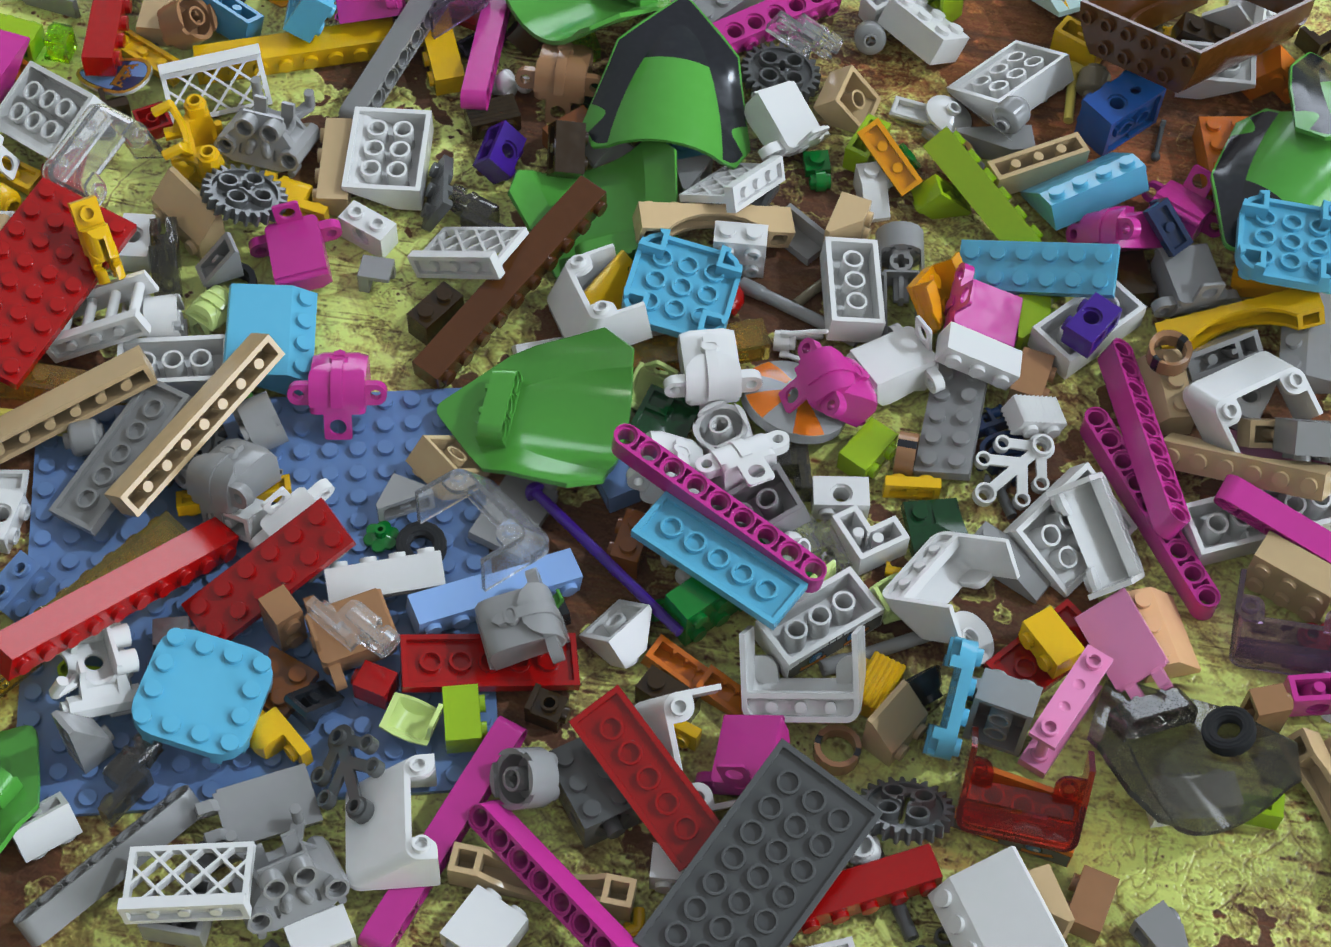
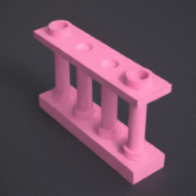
M1089 644L1086 646L1029 731L1028 735L1032 737V740L1017 762L1019 765L1042 779L1045 777L1101 692L1103 686L1099 682L1113 663V658Z

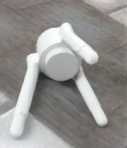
M775 330L773 351L780 352L779 358H788L798 362L800 360L799 356L789 353L790 350L795 351L796 340H803L805 338L823 339V334H828L829 330Z

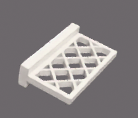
M259 43L157 65L166 100H171L170 95L176 98L175 105H177L179 100L184 103L185 100L181 96L189 85L201 92L202 97L205 95L217 102L214 110L210 112L211 117H217L238 112L240 108H251L254 106V101L247 97L252 89L251 85L245 94L240 93L231 86L238 75L243 76L249 81L251 80L241 70L246 62L256 60L259 69L256 76L261 77L262 89L265 96L268 97V105L273 104ZM241 64L239 69L234 68L232 65ZM228 67L236 72L229 85L216 77L220 68ZM217 69L213 75L207 72L209 70ZM203 72L211 77L204 91L191 83L196 73ZM191 75L188 81L181 76ZM178 78L185 82L186 85L179 96L169 91L166 80ZM213 80L227 88L220 100L206 92ZM229 89L242 97L237 107L231 108L222 102ZM245 99L251 103L242 105ZM220 105L226 108L216 111ZM169 111L171 121L174 123V117Z
M773 155L762 163H740L735 169L723 166L680 193V202L726 204L727 213H737L785 181L783 155Z
M443 227L424 250H412L407 258L417 278L500 280L505 274L502 267L503 263L526 238L529 232L526 227Z
M254 841L130 847L123 896L118 898L117 911L125 924L251 919L252 906L250 904L256 844ZM236 852H247L246 859L236 868L228 861ZM213 853L217 859L205 869L196 862L204 854ZM174 855H183L186 860L174 870L165 863ZM139 856H152L155 859L142 872L136 867ZM224 863L231 872L217 882L210 874ZM193 865L200 873L186 884L179 875ZM162 866L169 874L154 885L147 877ZM238 877L243 882L242 892L228 893L224 887ZM205 878L214 885L205 894H196L192 890ZM173 880H176L182 886L174 895L165 896L161 892ZM143 881L151 888L142 897H132L133 889Z

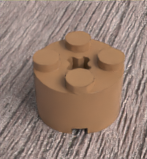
M172 0L157 11L163 41L170 47L174 46L181 50H190L193 48V45H199L211 38L213 32L217 29L216 13L211 4L206 5L203 0Z

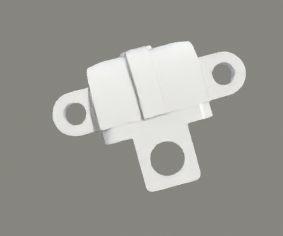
M787 81L752 92V98L745 104L744 115L746 120L764 145L758 151L762 161L767 160L773 155L790 157L799 154L808 148L816 146L830 136L828 131L830 127L828 125H819L795 81Z
M920 315L915 316V329L911 326L902 327L899 323L892 324L887 327L886 335L851 349L850 353L846 356L859 363L870 375L869 380L877 395V403L882 406L891 404L914 391H925L928 388L931 393L935 394L945 389L944 378L938 370L939 363L934 361L935 353L932 350V330ZM921 326L926 333V338L924 337L921 331Z
M724 328L690 330L679 334L677 351L681 374L670 375L663 381L666 396L671 398L685 397V402L688 405H699V411L706 405L716 401H726V404L737 402L740 400L742 393L757 391L763 384L761 373L758 370H741L734 330Z
M775 430L766 434L759 433L744 439L732 440L727 445L710 450L709 454L699 457L695 462V470L726 492L745 481L749 487L765 483L775 478V474L770 467L777 463L778 455L788 451L789 435L784 431ZM762 471H765V474L763 476L754 477Z
M649 431L646 433V435L694 469L696 460L703 456L702 446L691 439L663 431ZM643 456L646 460H654L651 456ZM631 467L627 470L628 486L640 491V498L644 502L652 504V507L664 491ZM667 472V473H665L666 475H668V476H670V477H675V476H677V475H676L675 473H673V472ZM688 489L692 493H700L697 489Z
M326 478L319 480L308 490L305 487H299L291 494L283 486L280 487L261 504L268 514L261 519L260 526L263 529L250 540L249 547L252 550L321 497L326 501L333 494L335 487ZM282 496L276 504L271 505L276 498ZM343 554L341 557H339V558H338L337 560H335L334 562L339 561L345 554ZM322 570L315 577L309 580V582L311 583L312 581L320 577L322 574H324V570Z

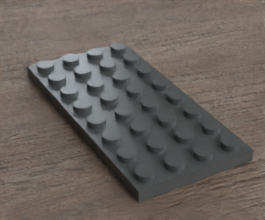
M782 738L633 941L640 947H788L880 819L883 812Z

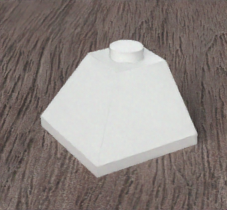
M618 599L588 626L579 637L611 666L627 669L635 665L639 661V657L647 650L652 608L649 604Z

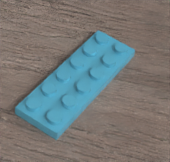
M961 240L960 255L964 263L974 266L973 279L1014 295L1091 298L1097 292L1104 298L1114 299L1121 247L1119 244Z
M667 491L662 494L631 530V537L772 630L776 628L808 587L807 582Z

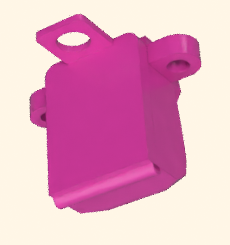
M336 0L338 13L335 14V19L340 24L398 17L406 6L405 0Z
M1195 164L1183 185L1174 180H1170L1165 185L1156 180L1148 182L1149 188H1154L1156 194L1151 195L1149 191L1141 194L1143 199L1151 202L1154 199L1168 197L1192 240L1196 239L1200 232L1213 238L1220 236V230H1213L1211 228L1212 222L1218 224L1217 215L1213 212L1215 204L1206 198L1211 189V171ZM1196 174H1204L1208 180L1206 187L1197 188L1193 184V177Z
M296 200L273 205L271 209L276 223L265 227V235L254 237L249 241L248 245L251 256L255 258L270 256L276 285H293L310 291L325 287L333 282L325 242L338 239L342 235L340 221L333 218L318 221V218L313 214L303 216ZM287 208L295 211L290 216H281L279 214L283 209Z
M1114 206L1087 213L1079 223L1069 225L1066 230V240L1068 243L1119 244L1121 247L1120 252L1163 248L1142 213L1143 211L1134 212V207Z
M962 262L955 272L950 297L945 305L943 329L952 321L1014 347L1023 298L973 279L974 266Z
M805 338L800 342L798 346L800 360L798 361L799 365L795 367L797 377L779 392V397L785 411L790 414L805 400H808L812 408L833 419H838L856 428L863 426L866 423L865 420L875 413L878 405L877 395L869 380L870 375L859 363L851 358L844 357L840 351L832 346L822 347L818 341L812 338ZM797 388V399L793 403H789V392Z
M339 349L334 352L314 355L308 380L292 382L288 387L287 398L294 405H309L310 413L313 415H323L325 439L351 440L353 437L352 415L366 413L367 405H380L384 403L388 390L383 382L371 380L369 355L359 352H345ZM300 390L303 392V395H296L294 391ZM378 390L381 394L373 395L371 391ZM334 420H341L346 424V430L342 433H335L331 430L330 424Z
M724 715L712 771L698 772L695 782L706 784L711 789L712 794L740 796L780 740L783 738L790 744L789 730L785 724L784 715Z

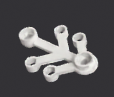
M1035 434L1030 440L1014 439L1006 435H999L993 442V449L997 453L1004 454L1008 449L1026 451V453L1021 457L990 454L987 451L978 452L973 461L976 468L985 470L989 466H996L1007 469L990 483H979L972 492V499L978 506H990L996 499L997 492L1016 476V494L1012 498V505L1017 510H1024L1031 502L1028 494V465L1035 460L1036 477L1031 482V489L1037 494H1043L1050 486L1049 479L1047 478V459L1055 451L1054 441L1047 434ZM998 441L1004 442L1006 447L999 446ZM1036 445L1042 446L1044 451H1040ZM979 457L985 458L987 463H981ZM1036 481L1042 482L1044 488L1038 487ZM979 494H984L987 497V500L981 499L979 497ZM1017 498H1023L1025 504H1020Z

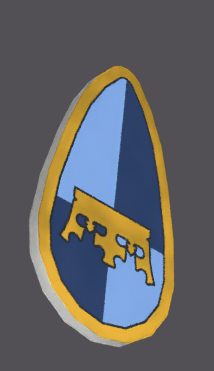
M122 58V66H118L116 76H85L83 67L77 70L76 76L83 85L92 90L98 91V88H103L104 94L126 96L135 93L148 83L153 74V67L147 60L142 58Z

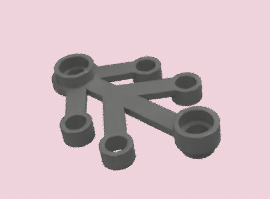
M342 724L333 729L329 735L328 747L330 750L323 765L316 767L311 773V781L319 787H325L331 781V772L338 758L340 760V764L328 789L322 790L317 795L316 804L327 811L334 808L339 791L345 781L349 801L346 804L347 815L356 823L364 824L372 818L374 805L362 797L356 771L366 773L372 778H379L385 771V763L376 757H371L368 760L352 757L351 750L353 748L360 749L367 755L374 754L379 748V741L370 734H365L362 737L356 736L350 726Z

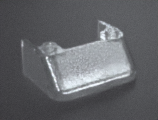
M91 104L44 163L42 175L44 178L83 198L95 195L100 206L106 198L107 188L99 175L123 143L136 159L163 158L161 153L163 149L143 123L106 104Z
M454 469L415 491L417 521L420 524L463 499L468 498L497 527L496 539L501 547L480 559L482 589L485 592L541 559L549 551L548 535L489 478L465 469Z

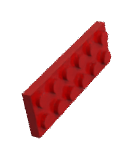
M321 497L183 602L181 606L200 632L231 641L262 617L258 602L260 597L283 584L290 594L294 593L354 547L356 543L326 501Z
M568 633L570 642H566L562 647L566 658L562 662L553 664L549 652L497 671L490 670L480 634H400L399 649L402 693L442 692L443 686L478 684L479 692L532 691L536 683L540 684L541 688L549 691L579 690L580 675L576 633Z
M616 685L568 722L678 871L681 872L689 865L720 821L620 686Z

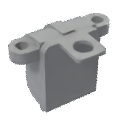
M1207 243L1190 245L1174 257H1168L1163 248L1155 249L1150 274L1152 281H1155L1160 296L1150 305L1155 317H1181L1193 312H1200L1241 301L1237 290H1226V284L1220 276Z
M229 438L222 441L209 453L194 457L189 464H186L174 479L180 487L187 489V493L191 495L192 501L200 505L203 523L209 520L208 513H212L225 524L223 513L232 514L239 509H245L251 505L257 496L281 480L283 470L279 468L277 457L266 447L239 438Z
M536 567L525 571L527 584L523 588L479 602L474 609L476 623L490 670L497 671L549 652L553 664L566 660L562 647L566 642H570L563 616L556 606L551 590L543 584Z

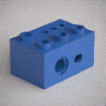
M1124 70L1119 77L1111 82L1107 81L1099 90L1094 93H1088L1082 99V106L1076 119L1077 124L1074 133L1078 132L1087 145L1100 156H1104L1156 123L1166 88L1128 70Z

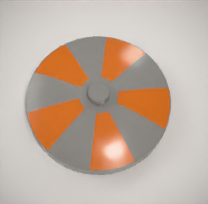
M769 361L753 368L761 373L762 387L754 392L742 393L741 402L748 416L768 433L775 430L784 431L789 435V442L799 444L824 443L834 439L842 432L846 424L845 422L833 419L810 406L808 400H805L790 414L785 411L779 397V392L797 377L795 367L799 363ZM797 388L789 392V403H793L797 399Z

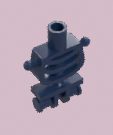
M1001 404L991 409L989 407L983 408L978 439L987 437L981 442L978 452L986 451V449L990 448L988 452L995 455L1021 457L1025 454L1026 451L1008 449L1006 453L999 454L993 449V442L999 435H1006L1014 439L1024 440L1022 435H1011L1009 430L1002 431L1008 429L1009 426L1006 425L1007 421H1005L1003 412H1001L1003 407ZM998 441L999 446L1006 447L1004 442ZM979 457L981 463H987L985 458ZM989 466L986 470L991 476L998 474L999 470L1004 471L1007 468ZM1016 476L1011 480L1013 487H1016Z

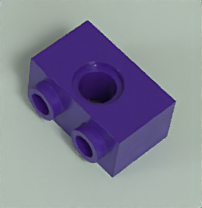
M506 120L488 128L472 166L493 184L504 180L507 181L516 171L515 166L523 154V147L527 139Z
M1095 292L1089 300L1085 298L1080 303L1076 311L1077 313L1073 317L1069 315L1061 326V329L1064 330L1061 342L1088 359L1118 325L1123 309Z

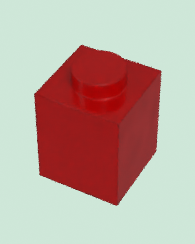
M368 660L364 661L361 669L357 668L354 671L350 682L355 698L387 710L394 693L397 692L400 686L398 672Z

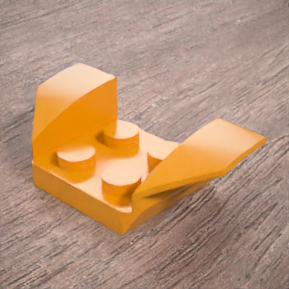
M959 251L949 260L922 269L906 287L917 315H920L931 328L932 334L941 330L945 322V305L950 297L955 272L963 262Z

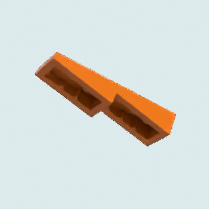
M660 634L640 662L648 668L654 665L691 689L721 683L722 689L719 692L701 696V699L727 715H744L741 703V685L712 664L709 668L663 634Z

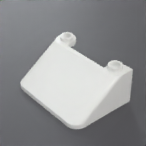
M434 753L419 754L385 769L379 778L369 777L359 782L362 797L374 805V814L368 822L358 824L348 817L346 804L349 801L348 792H346V876L350 882V888L353 890L373 891L439 886L441 884L436 843L426 835L412 837L411 788L437 786Z

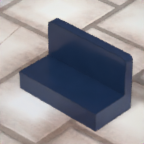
M1168 197L1154 199L1149 202L1151 207L1142 213L1168 257L1176 256L1194 243Z

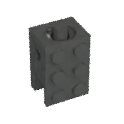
M580 737L549 751L554 752L558 757L560 789L558 799L585 849L607 838H618L624 834L625 830L639 824V816Z

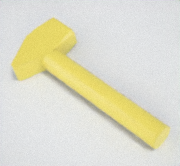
M1070 61L1074 81L1066 87L1063 119L1066 124H1071L1074 121L1075 86L1080 70L1085 67L1075 61Z

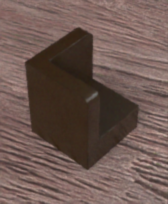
M517 20L506 30V39L527 57H530L543 43L531 36Z
M1302 26L1298 31L1294 44L1305 54L1312 52L1322 58L1331 53V30L1319 36L1316 32L1310 31L1306 26Z
M98 88L100 100L113 109L106 120L107 125H117L133 121L126 96L106 100L103 88Z

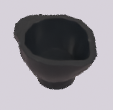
M934 665L905 680L909 683L923 706L943 696L940 691L942 679L941 667L939 665Z

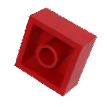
M163 101L132 110L134 122L144 144L165 137L163 128L173 126L168 112L157 117L151 112V107Z

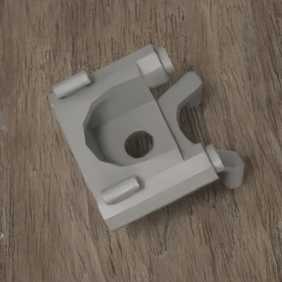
M253 76L250 81L254 106L251 108H240L216 138L214 146L222 154L225 162L231 159L278 172L288 171V176L294 178L302 167V161L320 138V130L316 124L311 122L302 123L300 119L314 111L316 106L314 91L312 89H305V102L295 108V103L282 101L281 111H276L268 107V97L264 96L260 77Z
M294 803L289 807L293 821L290 825V831L280 834L283 845L270 852H265L262 843L256 845L250 904L252 906L251 919H243L246 928L251 933L257 934L261 940L267 937L266 932L277 931L325 910L336 902L339 904L347 902L346 895L350 890V882L329 841L323 836H312L306 842L303 841L306 823L298 803ZM230 830L225 834L227 842H239L235 831ZM236 852L233 856L243 862L246 859L247 852ZM238 877L228 884L231 893L242 892L243 882Z

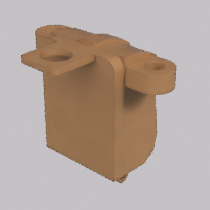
M571 42L564 45L543 43L536 67L521 66L517 70L515 81L521 88L533 89L535 98L546 100L545 122L552 123L559 119L552 116L550 111L552 107L560 106L564 109L565 115L571 112V103L581 104L584 103L586 96L594 97L597 88L592 87L591 84L596 83L599 85L602 76L592 74L594 56L592 48L585 45L572 44ZM522 75H528L530 79H524Z
M374 588L322 607L318 606L314 595L302 598L307 612L304 619L311 636L309 639L314 652L319 657L323 671L331 677L336 692L348 688L344 671L362 666L365 660L375 662L391 656L397 650V644L401 640L381 589Z

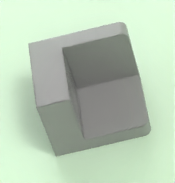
M363 254L357 274L359 291L370 293L373 281L389 283L390 279H395V259Z

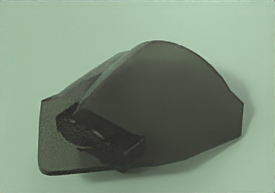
M1110 679L1104 684L1087 740L1100 752L1127 794L1158 823L1170 825L1178 832L1192 836H1208L1222 833L1253 819L1274 804L1286 791L1302 781L1297 742L1255 722L1257 728L1256 741L1253 746L1241 755L1222 757L1212 753L1205 746L1201 735L1204 718L1208 713L1220 706L1191 699L1180 688L1164 691L1163 689L1159 690L1141 684L1138 685L1145 696H1134L1131 700L1126 690L1122 693L1118 692ZM1234 723L1224 724L1218 729L1217 734L1223 739L1235 738L1240 733V727Z

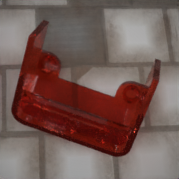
M973 726L957 803L956 823L958 827L968 833L1062 853L1074 850L1080 840L1096 774L1095 752L1088 750L1082 778L1076 776L1061 777L1055 783L1052 794L992 782L994 776L992 763L984 757L976 756L979 727Z

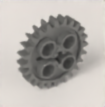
M770 41L769 47L761 43L760 49L753 46L752 52H746V56L743 57L741 64L742 82L745 83V89H751V95L752 92L787 81H795L805 101L808 102L809 97H814L815 92L818 91L821 74L819 73L820 66H815L816 59L809 60L810 53L802 54L801 47L794 50L793 44L784 47L783 42H780L779 46H775Z
M230 164V169L223 165L220 166V170L212 168V172H207L205 178L202 179L200 191L202 203H207L206 209H215L213 215L222 214L224 215V221L229 218L233 219V224L235 225L241 221L245 227L248 226V222L252 223L255 227H258L259 222L266 226L269 220L275 223L276 220L271 207L288 202V194H285L286 188L280 187L281 181H273V175L265 176L264 170L256 172L253 166L248 170L244 164H241L240 168H236L233 164ZM283 209L279 214L282 216L286 209Z
M903 776L900 777L899 781L888 777V782L886 783L877 779V785L868 783L867 789L862 788L860 793L861 797L883 812L872 828L871 836L881 834V841L891 838L895 845L901 840L907 846H910L911 841L922 845L924 839L934 843V837L943 839L944 833H950V827L954 825L955 806L952 805L953 799L947 798L946 791L938 792L939 786L937 785L928 787V781L919 784L916 778L908 782ZM910 798V801L907 804L904 823L900 824V820L902 819L904 813L906 799Z

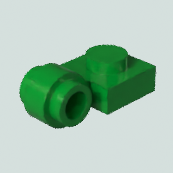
M828 150L803 151L805 177H809L810 190L826 192V189H831V164Z

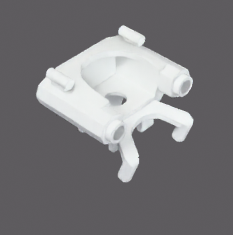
M113 623L104 628L99 634L84 639L74 648H68L57 654L66 662L68 674L66 677L58 676L49 689L50 697L57 700L74 689L79 688V695L66 697L64 702L59 703L60 711L89 718L105 715L116 717L131 714L133 698L139 687L138 683L132 684L131 677L135 672H139L140 667L136 649H124L132 645L131 632L127 623ZM90 656H97L103 661V665L97 670H91L85 666L84 661Z

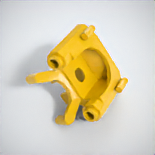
M191 94L185 99V115L183 117L174 101L170 99L151 107V112L155 117L168 111L174 117L173 126L163 128L166 141L183 138L182 142L162 150L163 158L165 160L170 159L174 168L195 188L201 189L202 179L205 178L207 172L211 173L212 168L220 170L221 165L225 166L222 154L214 146L216 138L223 131L221 120L213 121L206 100L199 94Z

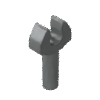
M999 470L997 476H999L1003 471ZM986 473L983 482L990 483L991 478ZM1011 481L1003 486L996 496L1008 520L1017 516L1006 492L1010 488Z

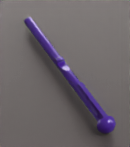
M532 482L527 485L525 497L528 501L536 500L641 603L649 604L652 608V614L676 637L682 634L684 628L543 493L544 485L542 483Z

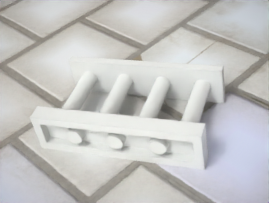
M145 269L128 274L121 280L118 278L110 280L111 283L96 285L46 351L49 357L55 363H59L150 334L151 325L140 313L143 296L158 292L159 287ZM130 301L129 310L117 314L119 304ZM107 308L105 318L94 321L96 311ZM83 316L82 325L71 329L73 319Z

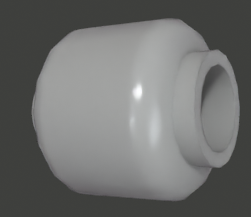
M875 20L861 22L854 31L856 48L865 55L879 53L886 44L884 28Z
M1007 96L994 109L992 114L996 128L1008 134L1019 132L1031 116L1028 102L1019 96Z
M94 418L70 423L67 427V432L62 433L65 449H71L76 457L90 455L105 435L103 424L97 423Z

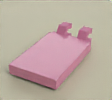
M1125 588L1120 589L1074 618L1089 645L1114 659L1106 674L1114 688L1121 693L1126 690L1131 701L1138 708L1148 703L1147 698L1138 685V682L1151 675L1157 686L1163 692L1174 687L1163 667L1167 666L1169 660Z

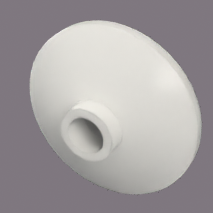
M936 95L927 102L925 108L926 115L931 124L939 131L947 126L953 133L956 128L972 126V119L968 110L956 99L946 95Z
M956 612L955 615L963 638L979 642L978 648L984 649L981 665L985 664L994 653V641L989 628L977 615L971 612Z

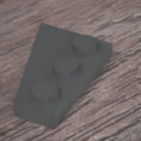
M445 154L438 163L434 162L429 171L431 182L425 191L427 202L424 204L420 214L423 218L421 229L428 232L435 228L453 206V201L448 198L453 193V186L449 184L453 178L454 158Z

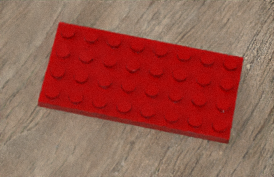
M42 177L0 231V382L16 390L19 389L98 283L89 257L84 254L67 204L83 197ZM100 206L104 221L108 223L112 238L120 254L137 231V224ZM106 261L102 263V267L108 270V263Z

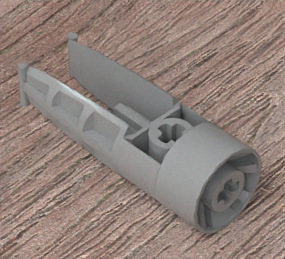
M889 222L879 227L875 233V240H878L886 322L882 336L887 334V286H893V303L903 306V303H909V293L906 287L925 268L924 232L919 225L912 222ZM919 265V270H912V267ZM882 266L888 268V270L882 272Z

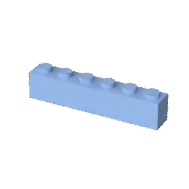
M571 548L407 595L406 612L415 634H440L442 631L451 628L461 629L469 623L475 622L476 614L474 609L479 602L523 588L527 584L525 571L535 567L539 571L543 584L548 586L552 595L556 593V589L560 590L563 597L575 594L580 590L583 575Z

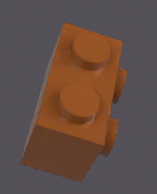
M627 508L624 518H618L615 527L616 540L609 542L606 553L629 576L637 580L648 547L631 537V530L646 513Z

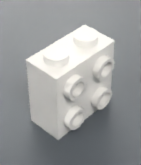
M715 220L713 248L721 250L722 245L732 248L731 253L738 259L740 264H743L741 276L763 278L768 225Z
M477 884L440 931V940L444 947H516L528 932L529 922L527 914L517 905L509 906L502 901V897L495 890L489 887L484 889Z

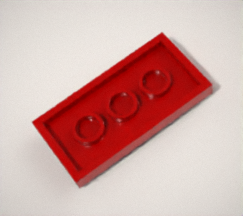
M1067 598L1054 610L1084 648H1086L1089 643L1074 619L1082 612ZM1019 636L986 661L983 667L984 669L986 667L1002 670L1007 675L1020 680H1030L1037 686L1043 687L1041 695L1070 672L1069 670L1052 679L1047 672L1042 671L1038 666L1033 653L1023 647Z

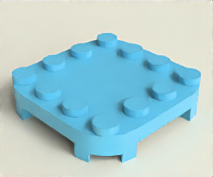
M1260 190L1258 195L1251 196L1248 199L1245 198L1237 218L1234 258L1236 267L1239 269V277L1244 280H1254L1265 284L1331 294V202L1323 200L1321 207L1273 199L1270 198V190Z
M660 228V232L649 234L646 237L642 236L638 243L626 285L624 286L621 307L625 308L644 301L651 330L678 338L679 334L690 330L726 329L740 283L743 266L731 253L732 248L722 245L721 250L673 237L670 236L671 229Z
M172 628L156 646L133 698L131 713L134 727L142 739L150 744L153 741H158L210 758V763L222 764V761L234 759L241 753L244 755L250 746V739L268 694L272 690L273 671L271 660L256 649L197 630Z
M957 636L950 637L942 666L954 669L940 726L930 723L927 726V735L923 747V753L927 756L950 761L952 756H959L962 739L958 738L960 726L966 727L970 709L965 708L967 696L973 697L977 679L972 678L974 667L981 666L984 649L978 648L979 642Z

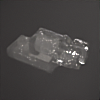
M780 10L767 24L765 29L766 32L803 57H806L812 51L822 58L831 60V53L836 55L844 40L834 31L830 33L828 27L819 24L805 13L794 19Z
M808 511L811 521L793 531L799 533L802 538L808 539L811 545V553L822 561H826L828 564L835 559L836 574L849 566L852 567V563L830 520L818 523Z
M315 596L305 603L307 614L350 652L360 644L380 658H384L400 643V634L389 625L383 627L382 618L360 601L351 599L337 613L328 601L323 600L321 602Z

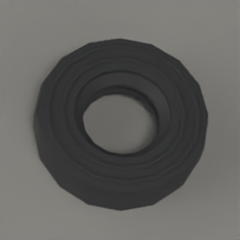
M416 521L400 530L396 538V552L405 551L406 556L416 554L410 548L411 543L417 538H426L431 541L435 551H441L443 561L447 553V540L443 531L436 524L428 521Z
M1225 705L1215 708L1206 715L1202 722L1201 735L1205 746L1216 755L1222 757L1241 755L1248 751L1256 741L1257 728L1252 715L1238 706ZM1234 723L1240 727V733L1235 738L1223 739L1217 734L1218 729L1224 724Z

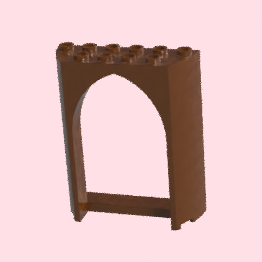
M1081 0L1079 18L1085 43L1090 54L1179 93L1291 39L1307 21L1315 0H1246L1277 14L1201 50L1157 32L1152 28L1181 16L1186 11L1189 12L1208 3V0Z

